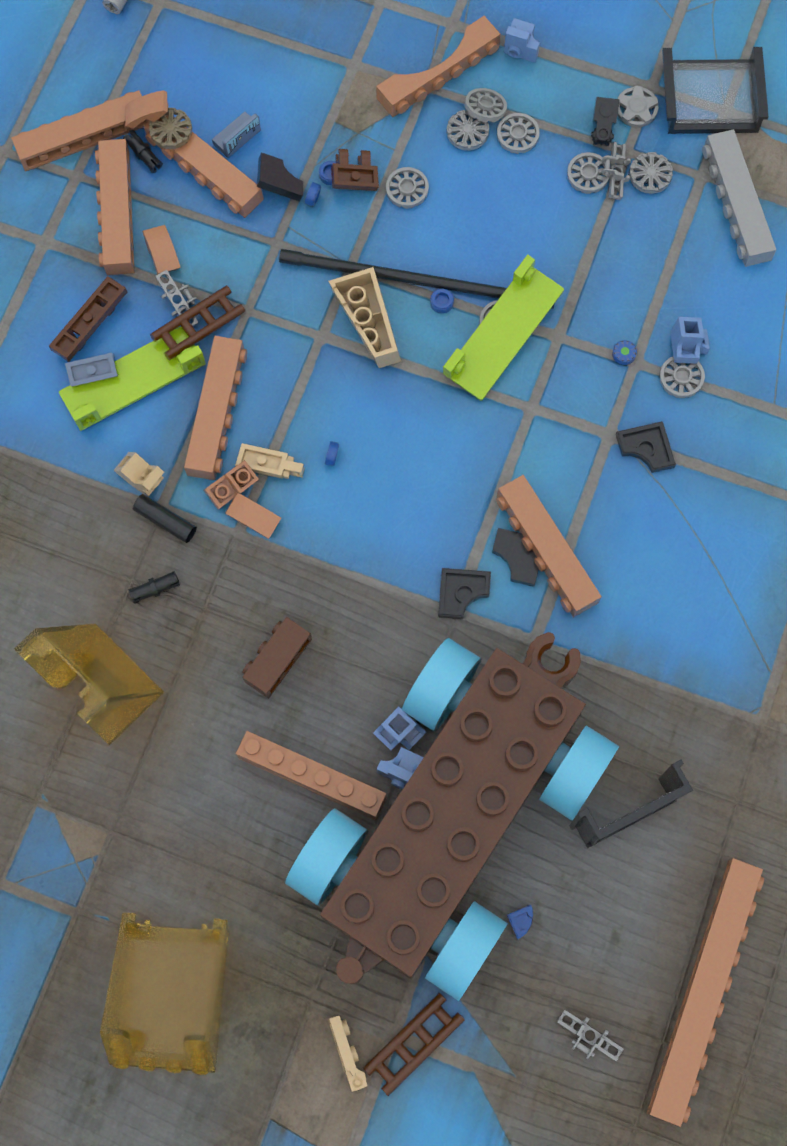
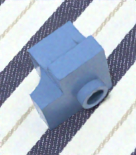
M514 18L511 26H508L506 31L504 53L513 58H521L536 63L540 42L534 39L535 24Z
M678 317L670 332L674 363L697 364L700 354H707L710 350L707 329H703L702 318Z
M400 705L373 732L390 750L399 742L410 750L426 733L411 716L402 711Z
M401 747L394 759L380 761L377 773L392 780L391 784L403 790L424 757Z

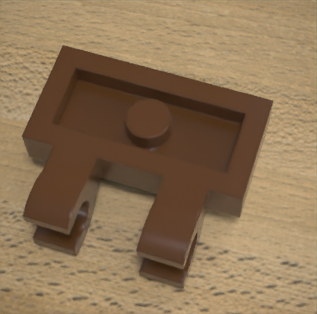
M339 149V154H336L335 157L336 163H333L331 166L332 188L377 191L379 188L378 166H371L370 151L361 150V156L357 158L358 165L349 164L348 149Z

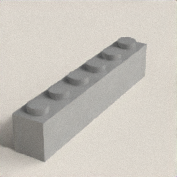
M734 129L708 135L705 145L702 147L704 158L708 159L710 164L709 173L711 178L715 179L717 196L719 199H722L724 217L729 219L731 237L736 239L739 259L743 260L745 267L772 261L776 247Z

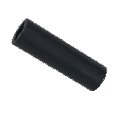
M141 494L133 505V511L185 543H188L193 538L197 530L195 525L144 494Z

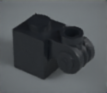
M596 97L592 122H597L594 131L591 132L593 145L609 146L612 139H614L611 128L612 124H616L620 99Z

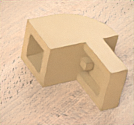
M128 452L114 469L127 483L147 496L154 491L164 478L162 476L164 473L162 469L158 466L149 465L136 452Z

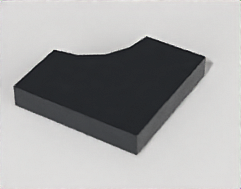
M261 152L258 160L257 187L300 202L303 196V181L295 178L287 171L282 159Z
M663 421L616 432L622 456H632L641 459L647 464L651 473L675 468L676 463Z
M498 528L492 553L500 556L508 564L511 572V582L534 587L539 570L534 561L537 556L533 550H526L521 541L524 537L522 533Z
M442 568L438 617L463 619L465 610L472 602L480 598H488L490 594L491 572Z

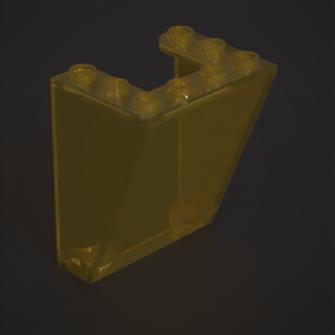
M96 624L35 628L14 648L53 688H64L77 676L87 684L78 694L84 700L85 707L77 714L108 745L114 742L164 693Z
M122 913L100 1029L109 1064L118 1069H127L128 1066L139 1067L145 1071H153L155 1068L166 1069L172 1073H179L182 1070L192 1071L198 1075H206L208 1072L215 1073L229 937L227 920L214 919L213 929H208L207 924H202L201 930L155 927L151 926L150 920H145L143 925L135 923L136 913Z

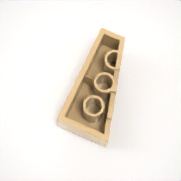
M368 268L328 281L335 297L378 368L401 362L374 268Z

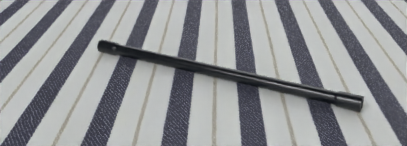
M281 249L279 263L297 266L304 265L351 274L373 267L377 278L498 299L507 289L493 285L309 255L287 249Z

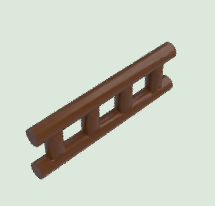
M227 285L150 334L154 342L162 338L168 346L169 350L164 355L169 361L181 354L183 350L190 348L245 312L242 304L234 307L226 296L231 294V290ZM219 302L226 313L215 320L207 308ZM200 314L208 325L196 332L189 320ZM181 326L188 335V338L177 344L170 335V332Z
M440 992L363 1067L369 1076L377 1071L387 1082L381 1088L387 1096L465 1021L458 1012L451 1017L441 1005L446 999ZM433 1013L444 1024L434 1036L422 1025ZM414 1032L425 1043L415 1055L403 1044ZM394 1052L406 1063L395 1075L384 1064Z

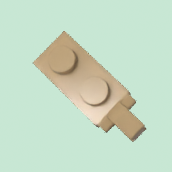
M243 443L241 444L235 464L237 466L245 460L254 473L281 479H289L290 475L303 477L305 470L304 464L294 462V457L289 456L288 453Z
M340 1016L328 1019L351 1092L367 1087L365 1073L358 1070L355 1062L359 1061L354 1045L349 1047L346 1036L350 1035L346 1019L341 1020Z

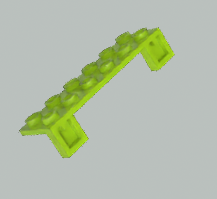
M528 254L515 270L511 284L461 350L457 348L443 366V375L481 401L564 292L562 286L534 268L535 259Z
M181 326L170 332V335L177 344L188 338V335ZM162 338L156 342L152 341L115 361L118 376L73 387L69 385L60 390L59 394L79 430L82 431L206 365L199 346L194 344L169 361L164 355L169 348Z

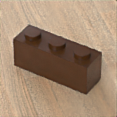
M288 617L283 622L279 621L272 630L273 636L268 642L264 641L257 651L259 655L254 662L249 661L242 671L244 682L268 699L312 640L310 632Z

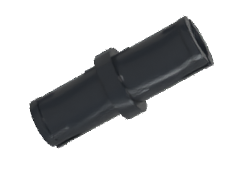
M130 130L131 137L126 133L123 139H126L127 144L135 152L134 154L138 160L141 159L152 173L157 172L155 166L160 169L163 163L151 151L150 145L144 143L135 130Z
M172 571L157 579L150 578L148 579L149 582L128 590L131 599L136 604L151 596L158 597L161 592L180 586V582L175 571Z

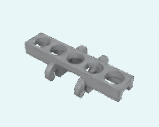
M614 142L611 148V156L607 155L602 158V161L605 162V169L601 173L610 177L608 198L621 200L624 182L630 180V176L627 175L624 178L623 165L631 163L630 158L625 160L626 144L617 145V142ZM617 149L621 151V155L616 154ZM614 189L618 190L619 195H614Z
M167 270L155 276L165 292L161 298L165 299L168 297L175 308V311L171 313L172 316L177 314L179 316L181 312L190 309L188 304H195L194 301L197 298H193L188 291L189 284L185 286L182 284V288L178 289ZM166 275L169 282L163 283L160 277ZM172 285L173 289L167 291V286ZM182 291L186 295L188 301H185V299L183 298L181 294ZM175 295L180 296L182 299L179 304H175L172 300ZM193 317L192 326L198 324L196 317Z
M566 1010L562 1012L557 1023L578 1036L576 1041L573 1039L571 1042L574 1044L573 1050L577 1047L586 1053V1059H589L590 1056L594 1057L595 1053L593 1051L596 1048L615 1062L618 1060L624 1049L606 1037L609 1033L608 1030L600 1034L586 1024L590 1018L586 1017L584 1021H581ZM565 1015L572 1019L571 1025H567L562 1021ZM576 1023L581 1025L578 1031L574 1029ZM588 1030L593 1031L595 1034V1038L592 1041H588L585 1038V1033ZM580 1040H584L592 1047L590 1049L580 1043ZM603 1041H606V1046L604 1048L600 1047ZM611 1045L618 1049L615 1056L608 1052V1047Z

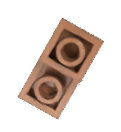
M164 90L153 92L125 106V126L134 129L146 119L155 122L168 112L167 92Z
M165 225L142 231L157 275L165 270L170 272L181 268Z
M244 460L203 491L215 507L220 509L232 500L237 493H242L258 481L259 478Z
M240 493L236 494L225 512L231 518L267 539L271 537L281 520V517Z

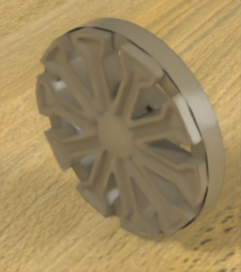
M168 108V112L160 117L162 122L157 120L155 122L150 121L149 133L151 139L159 147L165 149L179 148L187 143L192 135L191 120L180 109Z

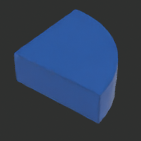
M531 905L507 915L517 940L523 937L531 927L533 920Z

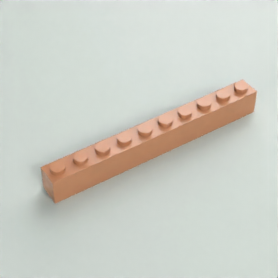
M734 858L727 863L646 1112L648 1115L681 1127L682 1122L686 1123L690 1116L691 1107L688 1106L690 1097L695 1096L697 1093L699 1081L696 1078L699 1069H704L708 1055L704 1053L707 1044H712L715 1037L716 1029L713 1028L716 1017L720 1018L723 1012L724 1003L721 1002L724 992L728 993L731 987L732 977L729 976L732 966L736 967L741 954L737 951L740 941H745L748 933V927L745 926L748 916H753L756 908V902L753 899L756 891L760 892L764 883V877H761L763 871L761 868Z

